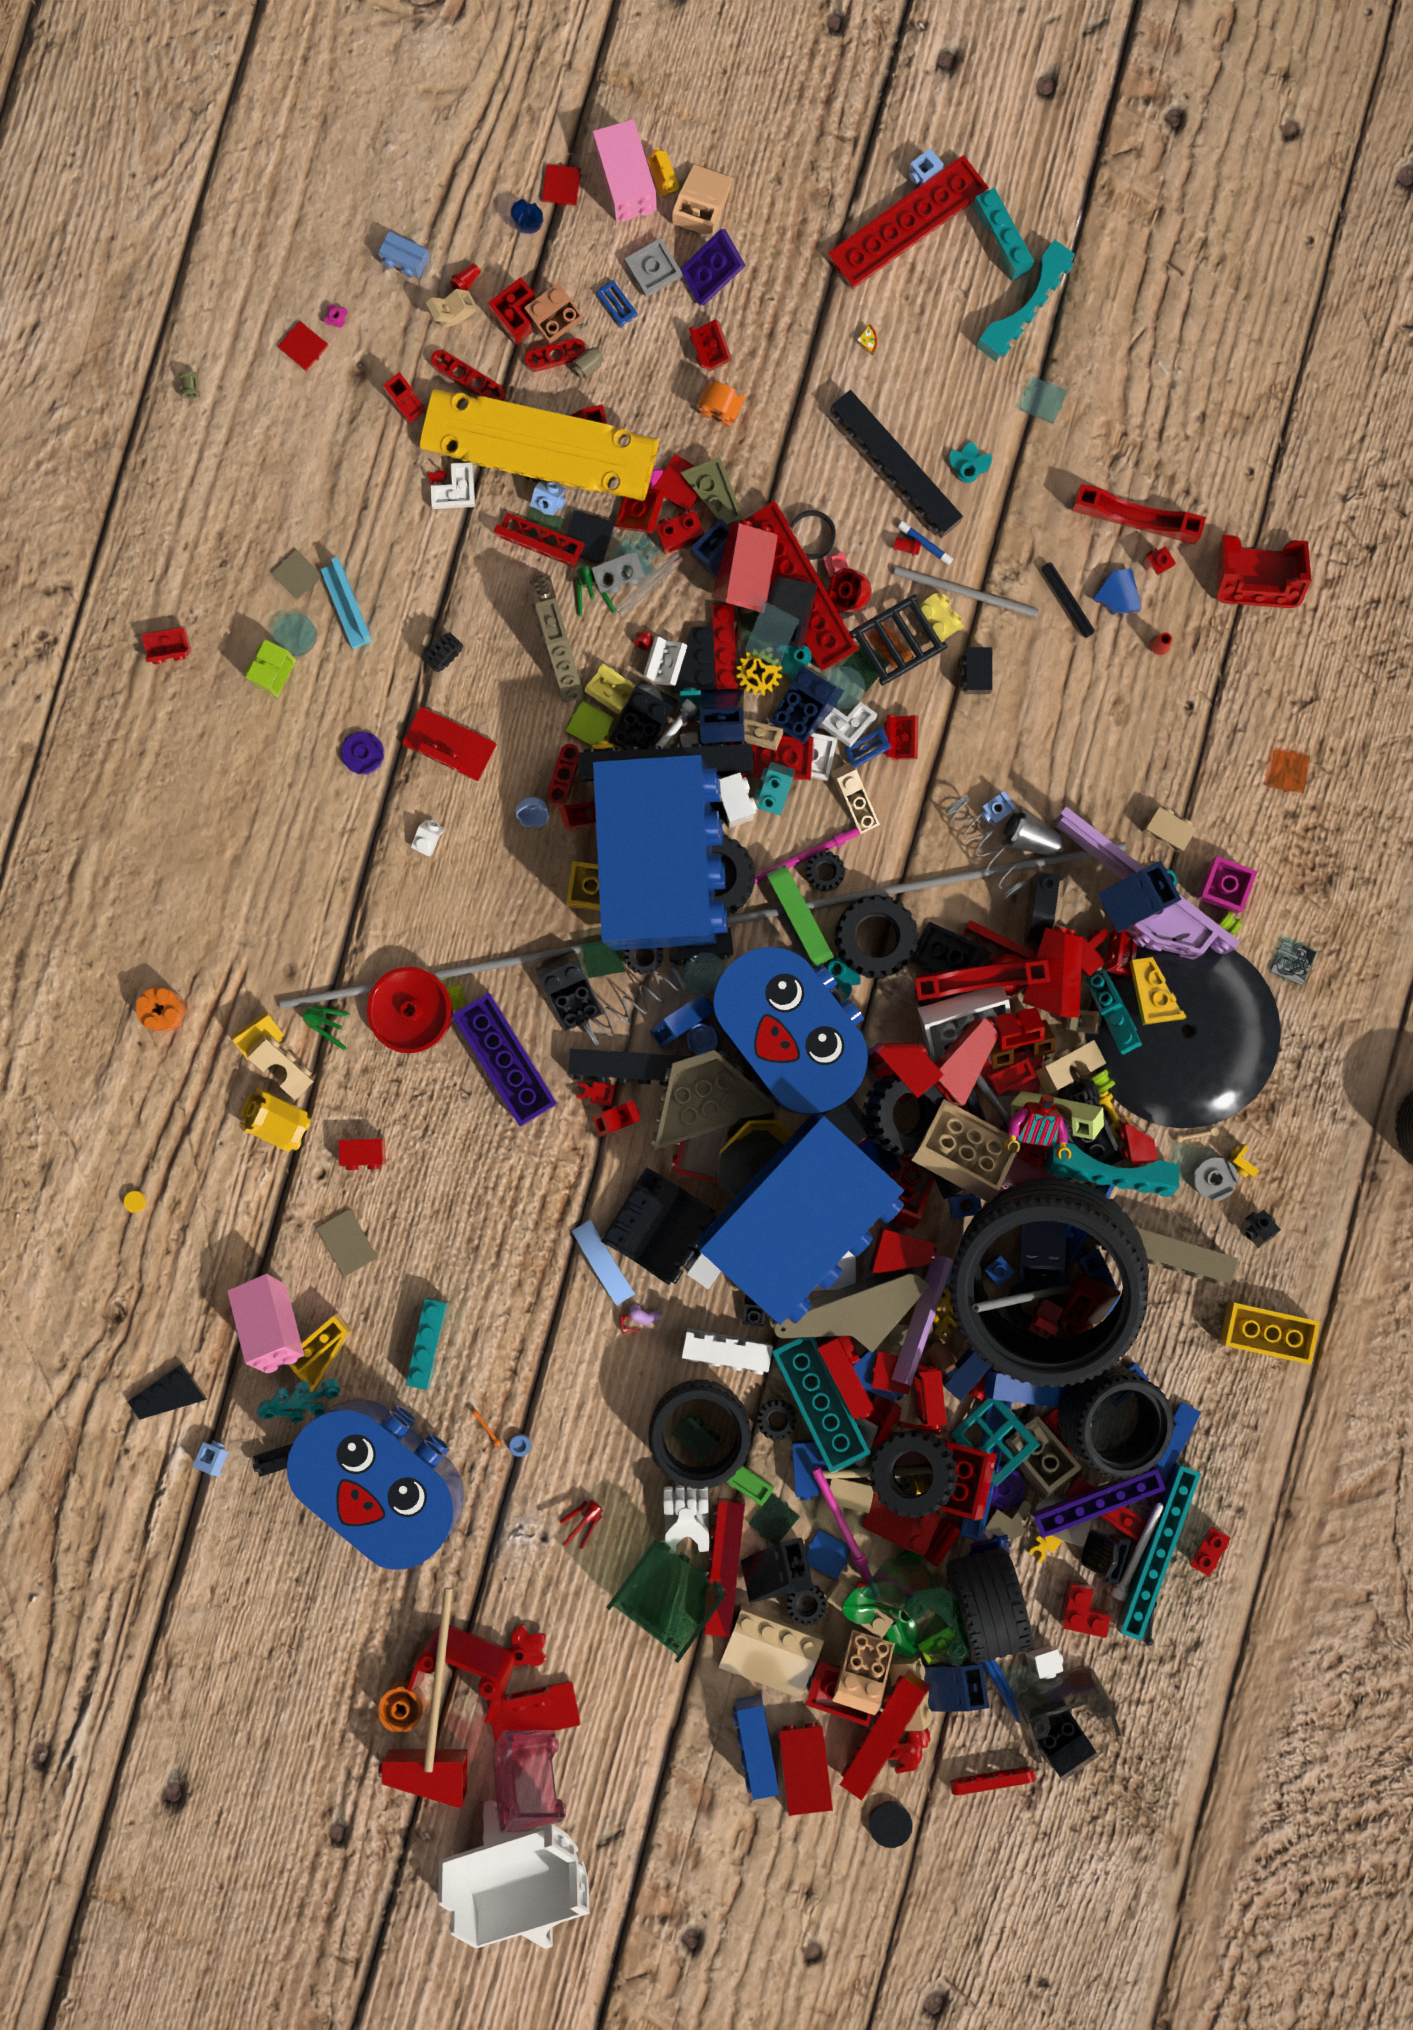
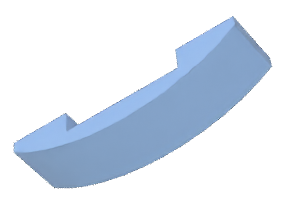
M591 1219L572 1230L588 1261L615 1304L618 1305L633 1296L635 1292L622 1274L606 1245L601 1242V1236Z

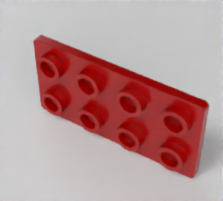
M423 707L419 708L402 742L403 746L475 781L480 780L497 746L495 742Z
M567 1681L504 1695L498 1714L491 1721L494 1742L500 1743L579 1726L581 1721L573 1682ZM487 1699L486 1702H487V1707H488V1709H489L491 1700H488V1699Z

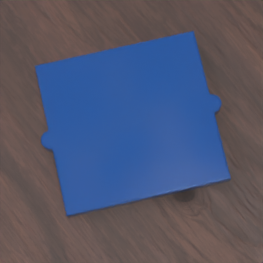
M818 1529L812 1543L808 1544L809 1549L806 1553L808 1564L838 1579L843 1566L847 1565L846 1560L851 1551L847 1543Z

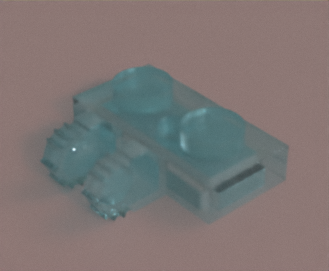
M646 537L635 546L626 538L611 553L615 558L628 553H637L645 575L644 578L639 579V584L641 585L656 571L650 560L659 553L660 549L655 546L644 556L640 551L650 544L651 539ZM627 566L626 570L631 574L632 570L630 566Z

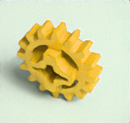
M754 649L753 655L746 652V660L740 658V662L743 665L737 666V670L741 671V673L736 676L737 679H743L740 682V686L746 685L745 691L747 693L752 689L754 696L758 694V691H761L762 695L765 696V690H769L772 693L773 685L779 687V683L776 680L782 679L783 676L778 674V672L783 669L782 666L776 665L780 661L779 658L772 659L773 652L766 655L765 649L761 653ZM761 659L769 661L772 666H766L762 663ZM754 661L751 669L746 670L747 665ZM758 663L761 670L765 671L762 673V682H760L758 675L754 674L757 672ZM773 675L772 680L766 685L765 681L768 676ZM747 679L755 680L758 686L750 684Z

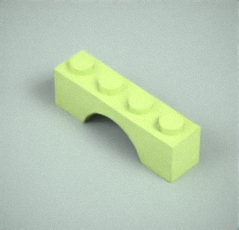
M1021 1091L1011 1103V1117L1020 1109H1023L1027 1102L1039 1103L1042 1095ZM1053 1097V1105L1063 1115L1065 1124L1071 1127L1073 1136L1094 1140L1104 1126L1103 1107Z

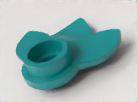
M971 441L963 448L962 452L951 450L949 461L951 466L957 470V476L960 481L972 483L979 474L988 471L992 463V455H980L977 446ZM969 470L971 475L966 476L964 471Z
M779 644L776 646V650L780 655L777 657L780 661L776 665L782 666L783 670L778 673H788L790 683L792 684L802 666L806 667L810 663L812 654L805 645L804 649ZM799 652L804 653V657L802 659H798L797 657Z
M834 958L828 963L827 969L837 982L835 988L840 987L847 996L844 1000L848 999L852 993V985L861 984L860 975L848 968L840 958ZM837 964L841 966V972L836 971Z

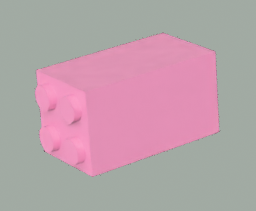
M634 119L593 131L595 152L616 222L620 220L629 221L634 216L641 214L644 216L649 215L657 210L655 187Z
M265 1274L227 1291L245 1364L265 1373H271L276 1371L278 1367L284 1364H293L298 1358L304 1356L286 1284Z

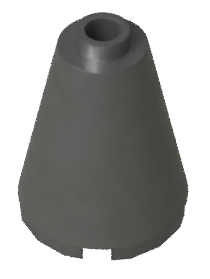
M1019 806L1017 809L1020 811L1012 813L1004 828L1003 834L1006 835V839L1001 841L1002 845L1007 848L1055 856L1057 853L1060 854L1064 848L1063 837L1029 810Z

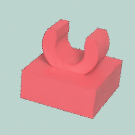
M844 552L823 557L829 580L835 574L838 575L842 572L843 568H848Z

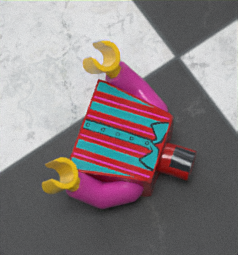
M1042 1095L1039 1103L1027 1102L1023 1109H1020L1010 1118L1009 1139L1003 1144L1005 1150L1009 1151L1010 1145L1013 1144L1012 1152L1017 1153L1020 1150L1019 1142L1056 1147L1059 1144V1148L1055 1152L1056 1157L1061 1159V1152L1065 1150L1066 1159H1070L1071 1151L1066 1148L1068 1143L1067 1127L1063 1115L1053 1105V1097Z

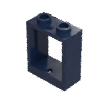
M971 1346L955 1363L956 1367L942 1378L943 1386L960 1402L992 1366L991 1364L987 1365L982 1358H979L976 1350L973 1351Z

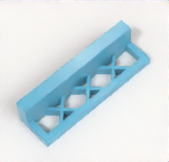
M338 557L331 559L332 565L320 570L351 647L355 649L373 640L342 563Z

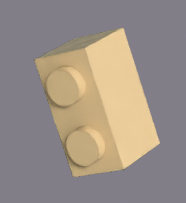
M1158 807L1142 832L1180 854L1185 850L1196 828L1192 826L1193 823L1185 818L1179 819L1174 816V812L1169 808Z
M851 1478L829 1480L828 1485L840 1510H842V1507L851 1509L850 1512L858 1515L870 1512L874 1494L871 1487L874 1485L873 1483Z

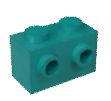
M773 762L770 763L768 769L764 768L761 776L764 784L762 788L758 787L755 800H758L756 808L781 816L795 769Z

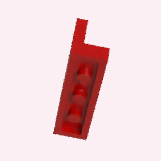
M506 513L502 525L496 524L493 531L500 539L575 568L585 545L583 542L510 513ZM510 520L518 522L520 530L513 531L508 529L507 526ZM535 529L539 537L535 539L526 536L525 532ZM551 536L556 537L558 545L554 547L544 542V539ZM573 544L577 546V549L573 555L564 551L563 547Z
M972 920L967 923L961 935L966 938L968 932L977 936L979 944L992 943L996 945L999 954L990 956L988 959L990 962L995 959L994 957L1004 953H1015L1025 960L1036 958L1038 954ZM1000 948L1005 949L1007 951L1001 953Z

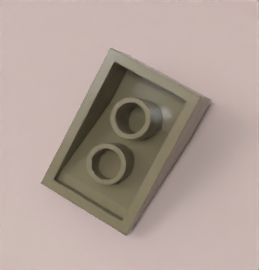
M1039 1416L1027 1423L1025 1427L1041 1445L1019 1467L1031 1486L1045 1500L1076 1476L1081 1466ZM1018 1432L1005 1440L1006 1446L1014 1456L1027 1444Z

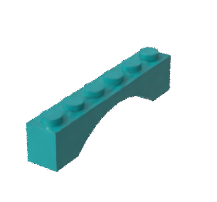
M1054 239L1041 257L1038 286L1032 298L1012 316L992 322L979 338L976 348L996 362L1001 356L1004 358L1011 349V346H1009L1013 340L1017 341L1023 334V326L1026 323L1030 324L1037 314L1035 313L1038 307L1042 308L1049 299L1047 295L1051 289L1055 291L1062 282L1061 276L1064 273L1067 275L1074 266L1072 261L1075 254Z
M1071 1143L1066 1144V1148L1071 1151L1070 1159H1066L1065 1150L1061 1152V1159L1056 1157L1055 1152L1059 1148V1144L1056 1147H1049L1046 1151V1173L1056 1177L1074 1178L1077 1181H1090L1099 1185L1117 1186L1120 1189H1133L1141 1193L1149 1192L1159 1194L1162 1197H1172L1180 1187L1179 1164L1157 1160L1150 1165L1139 1168H1119L1091 1158L1075 1144Z

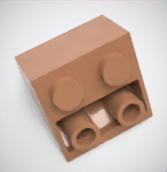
M559 282L524 307V314L549 344L584 319Z

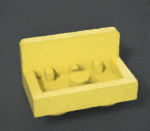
M934 593L919 605L941 642L956 631L964 628L961 623L962 618L957 612L952 610L946 595Z
M601 664L597 674L586 685L584 691L620 715L635 685L630 680L616 673L614 669Z

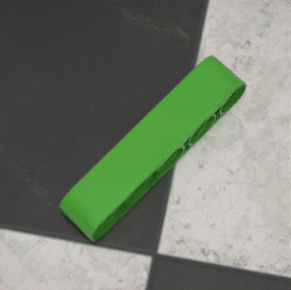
M784 864L767 873L766 876L814 967L834 958L787 866Z

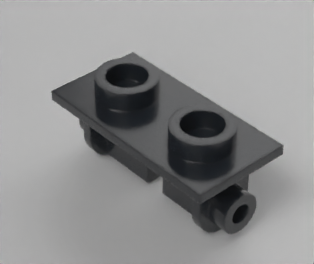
M293 1443L253 1456L255 1461L253 1469L255 1472H258L259 1477L287 1469L288 1456Z

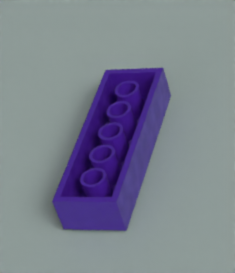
M491 993L485 994L452 1015L520 1127L559 1104Z

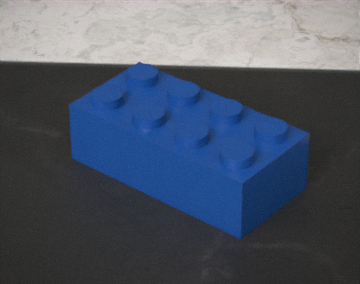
M762 1694L737 1698L736 1706L733 1707V1718L735 1726L740 1727L737 1728V1740L739 1749H744L741 1750L743 1771L748 1770L745 1773L747 1793H752L753 1800L778 1796V1778Z

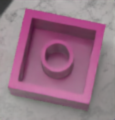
M1216 856L1210 860L1196 899L1223 910L1231 911L1234 914L1241 913L1244 910L1258 871Z

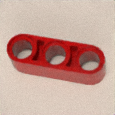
M566 744L560 750L550 783L548 798L556 807L564 806L567 803L577 773L579 749L574 744ZM569 750L576 752V756L572 760L565 758V754ZM568 771L570 772V777L567 780L559 779L560 772ZM556 791L564 793V797L559 801H555L552 798Z

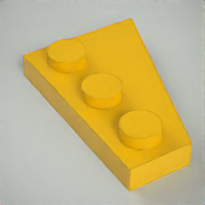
M1154 958L1131 960L1129 963L1142 1025L1185 1019L1186 1015L1178 1007L1174 994H1171L1165 978Z

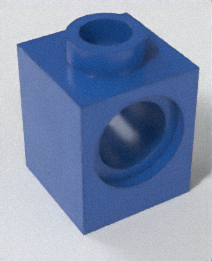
M972 1193L953 1195L948 1198L950 1214L953 1219L974 1216L982 1208L981 1199ZM964 1199H968L971 1202V1207L967 1211H962L960 1208V1203Z
M998 1254L981 1268L998 1287L1015 1273L1002 1256Z

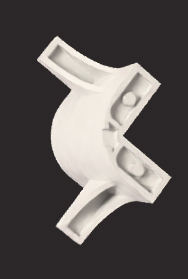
M492 1800L484 1802L483 1812L484 1834L482 1838L484 1846L439 1860L437 1899L440 1906L451 1912V1935L474 1948H480L518 1935L526 1937L545 1949L553 1947V1926L590 1914L588 1877L584 1861L579 1862L576 1854L579 1849L566 1832L552 1823L526 1832H512L506 1823L504 1808Z

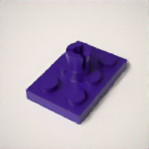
M720 229L680 270L699 306H703L746 265L726 229Z

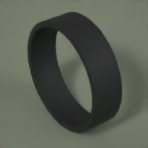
M808 510L800 513L793 519L790 525L792 529L800 519L816 516L825 520L833 533L832 542L826 550L817 554L806 553L809 560H815L824 557L831 551L835 542L836 529L833 521L825 513Z

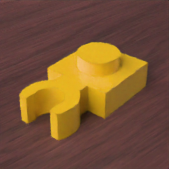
M1037 1534L1034 1538L1039 1543L1032 1545L1028 1553L1032 1555L1034 1551H1040L1037 1561L1042 1562L1046 1557L1045 1552L1049 1550L1053 1553L1063 1540L1051 1535L1042 1538Z

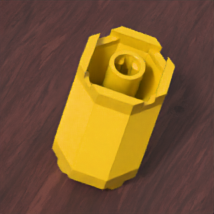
M257 1087L255 1089L257 1093L248 1095L241 1110L240 1116L244 1117V1123L240 1122L239 1127L243 1131L282 1150L289 1152L292 1149H299L302 1141L301 1138L311 1123V1119L307 1118L308 1113L303 1108Z

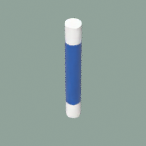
M904 521L898 526V529L913 540L918 539V542L922 543L921 546L948 566L954 560V558Z

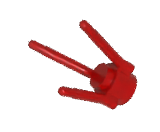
M592 1499L589 1502L584 1500L579 1507L560 1520V1523L563 1524L583 1510L581 1515L584 1518L563 1542L564 1546H567L587 1521L592 1522L580 1545V1548L583 1549L598 1521L603 1517L601 1513L604 1510Z

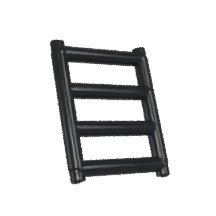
M916 594L907 597L849 632L852 638H856L879 675L881 686L895 680L948 648L944 641L941 642L919 607ZM907 607H910L934 646L925 652L922 651L899 614L900 611ZM890 617H892L916 656L906 663L881 624ZM871 628L875 629L898 668L889 673L886 672L863 633Z

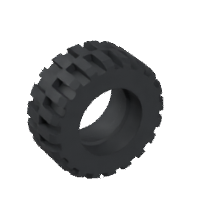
M723 835V845L712 846L713 856H720L727 860L734 870L735 878L732 887L726 893L715 896V901H723V906H726L728 915L736 913L751 897L755 884V869L748 850L742 847L736 839L732 840L727 835Z
M874 894L873 896L868 897L867 895L857 901L855 900L844 910L835 928L834 943L839 958L843 960L848 968L859 975L865 976V978L880 979L897 973L909 963L917 948L918 933L916 930V920H913L912 913L903 906V903L893 900V897L890 896L883 897ZM870 917H881L888 920L896 931L894 948L888 954L881 957L866 955L860 950L856 942L858 926Z
M895 1073L893 1075L887 1074L882 1077L883 1081H876L873 1084L875 1089L873 1091L869 1090L866 1095L869 1100L864 1102L863 1109H866L863 1121L868 1124L865 1129L867 1134H873L871 1140L875 1144H880L879 1147L894 1154L914 1156L944 1100V1095L933 1084L919 1098H916L920 1107L919 1121L911 1132L902 1134L894 1124L893 1108L896 1101L903 1094L911 1093L913 1095V1093Z
M923 1430L903 1431L892 1435L890 1438H886L882 1445L877 1447L874 1452L875 1458L871 1459L870 1463L872 1472H869L870 1479H873L874 1483L871 1487L873 1492L878 1493L879 1497L877 1499L881 1504L885 1503L887 1505L886 1509L891 1512L895 1511L902 1517L918 1518L939 1510L950 1500L951 1494H954L956 1489L955 1482L958 1481V1474H956L955 1469L958 1466L957 1462L952 1458L954 1454L951 1449H947L946 1443L942 1439H937L935 1434L926 1433ZM905 1453H920L929 1460L932 1466V1485L922 1494H908L900 1488L896 1481L895 1465L897 1460Z

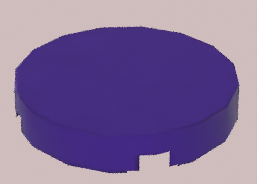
M368 732L351 734L344 741L341 751L344 764L350 771L359 775H368L375 772L382 765L385 754L382 742L375 735Z
M999 1465L998 1471H999L1004 1465ZM1014 1469L998 1486L994 1485L991 1506L1005 1509L1015 1507L1021 1502L1025 1494V1481L1018 1470Z

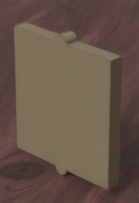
M297 549L286 560L283 559L282 563L271 573L297 600L308 590L311 591L313 589L312 586L323 577Z

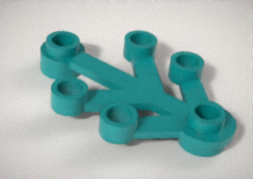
M336 1379L325 1380L321 1384L322 1389L309 1393V1383L301 1381L296 1384V1388L290 1396L286 1388L277 1389L271 1400H264L259 1403L257 1414L264 1419H272L275 1416L290 1417L294 1423L304 1420L303 1410L301 1409L311 1410L312 1415L319 1416L325 1412L324 1404L322 1402L313 1403L308 1401L323 1396L328 1399L337 1397L340 1392L339 1382Z

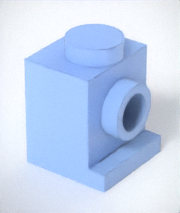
M930 148L910 163L909 177L914 184L919 183L922 185L942 171L943 163Z
M1003 791L981 808V815L988 824L991 822L994 826L1015 811L1017 807L1006 792ZM999 805L1002 809L1001 812H996L994 806Z
M213 1440L211 1444L203 1442L192 1467L210 1475L221 1477L222 1472L220 1471L229 1451L223 1449L225 1445Z

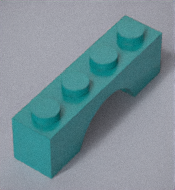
M995 187L976 196L973 209L982 226H986L993 234L1001 253L1002 264L1011 281L1029 273L1034 260Z
M430 1297L424 1299L406 1386L428 1390L431 1387L438 1342L445 1323L449 1301Z

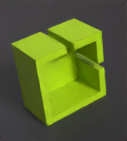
M264 640L263 644H259L255 652L257 658L248 665L245 678L254 687L278 698L296 659L288 650L268 640Z

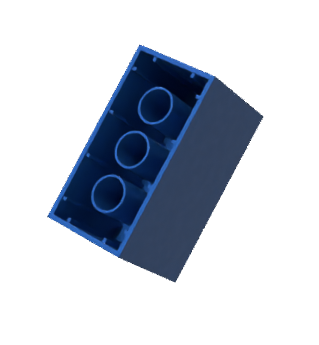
M701 755L593 762L602 942L612 950L717 944V933L728 932L726 906H723V901H715L714 890L725 889L724 862H721L720 856H713L712 846L723 845L722 820L719 819L718 811L710 812V802H721L720 778L716 773V767L707 768Z
M812 1113L696 1239L699 1251L779 1325L787 1318L795 1324L812 1306V1303L807 1299L810 1292L817 1285L827 1290L840 1277L843 1270L837 1263L849 1251L857 1257L868 1247L874 1237L867 1230L878 1218L888 1223L900 1212L904 1203L898 1197L904 1190L825 1116L820 1113Z

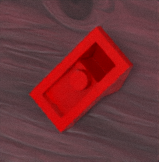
M595 801L564 805L558 808L564 828H568L569 831L596 824Z

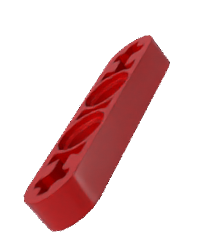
M437 350L432 354V365L439 373L477 396L491 398V393L486 390L487 384H489L488 389L492 392L498 390L499 397L494 396L492 399L504 400L505 394L500 384L444 350ZM444 357L445 362L450 365L449 371H447V365L443 363L438 365L437 359ZM462 367L465 373L461 377H456L453 375L454 369ZM480 378L483 384L479 388H474L471 386L472 380Z
M1025 1766L955 1778L949 1783L952 1795H965L1029 1784L1036 1781L1033 1767Z

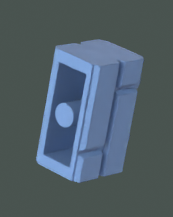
M391 231L388 232L378 253L383 265L390 269L396 267L409 278H412V276L420 278L424 267L430 259L427 248Z

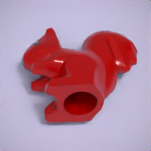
M928 1728L924 1731H907V1741H898L888 1760H897L898 1765L894 1769L896 1774L918 1769L923 1756L922 1748H927L931 1740Z

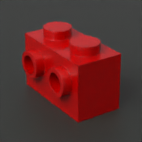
M690 510L683 511L678 514V517L673 519L664 518L655 525L664 554L695 544L704 535L696 510L692 512Z

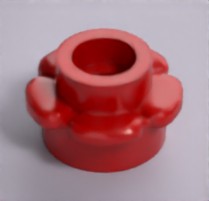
M647 631L636 633L635 645L642 650H649L654 642L652 640L653 636Z

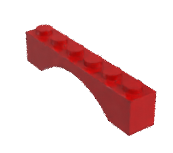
M1082 483L1077 490L1072 511L1194 545L1201 538L1206 520L1204 516L1186 511H1168L1141 506L1118 498L1101 488Z
M1048 956L920 974L915 977L918 1000L943 997L984 988L1030 985L1051 981Z

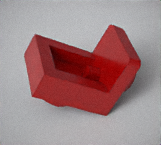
M1166 546L1159 550L1155 548L1146 554L1147 558L1142 563L1146 571L1153 568L1157 575L1176 565Z

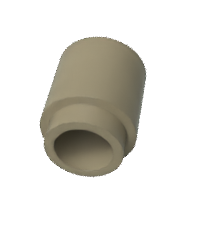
M595 347L588 348L572 361L574 365L572 370L579 378L583 377L586 379L601 366L604 358Z

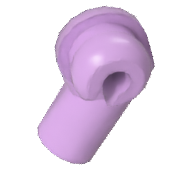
M633 1305L630 1308L632 1320L642 1325L662 1320L659 1310L646 1313L641 1310L639 1305Z

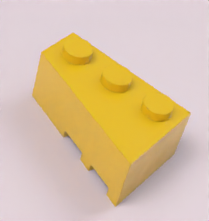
M339 1314L331 1317L302 1343L304 1356L298 1358L295 1363L289 1364L301 1381L309 1383L311 1392L318 1389L352 1331Z

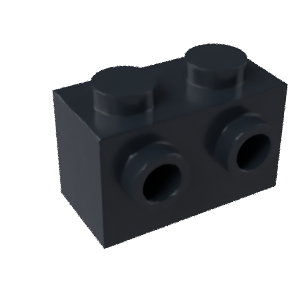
M966 647L964 654L960 655V666L964 667V675H961L960 687L964 688V694H990L993 690L992 647Z

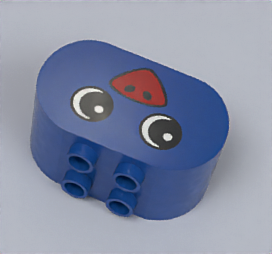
M764 947L741 955L722 974L714 994L716 1022L767 1092L779 1102L778 1105L797 1114L821 1113L831 1110L848 1100L856 1092L864 1078L868 1059L867 1047L862 1033L856 1026L864 1020V1017L849 998L841 1004L838 1003L830 992L837 985V982L822 963L812 969L804 958L792 951L777 947Z
M366 1399L347 1400L334 1405L306 1425L295 1439L287 1462V1477L290 1488L301 1503L374 1564L391 1570L407 1569L419 1565L429 1559L442 1546L462 1512L464 1502L463 1483L455 1465L445 1457L450 1448L432 1433H429L424 1439L415 1432L412 1426L416 1423V1419L399 1405H396L390 1411L386 1406L375 1401Z

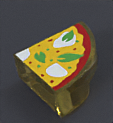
M869 324L856 343L873 356L877 349L878 336L873 326Z

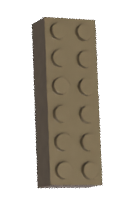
M1137 1228L1143 1241L1149 1264L1160 1267L1161 1263H1163L1165 1269L1181 1273L1183 1269L1185 1270V1275L1201 1280L1203 1276H1206L1205 1281L1224 1286V1282L1232 1283L1239 1258ZM1102 1245L1101 1249L1106 1250V1248Z

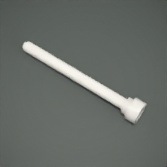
M688 699L682 704L681 714L656 745L664 748L688 717L696 716L700 711Z
M1162 1503L1155 1505L1121 1581L1118 1584H1114L1110 1591V1594L1118 1600L1126 1601L1130 1594L1128 1585L1163 1512L1164 1505Z

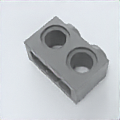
M636 552L625 554L592 568L600 593L608 592L609 595L621 591V586H635L639 584V579L645 577ZM627 566H630L632 570L630 576H627L625 572ZM608 573H610L613 577V581L611 584H609L607 581Z

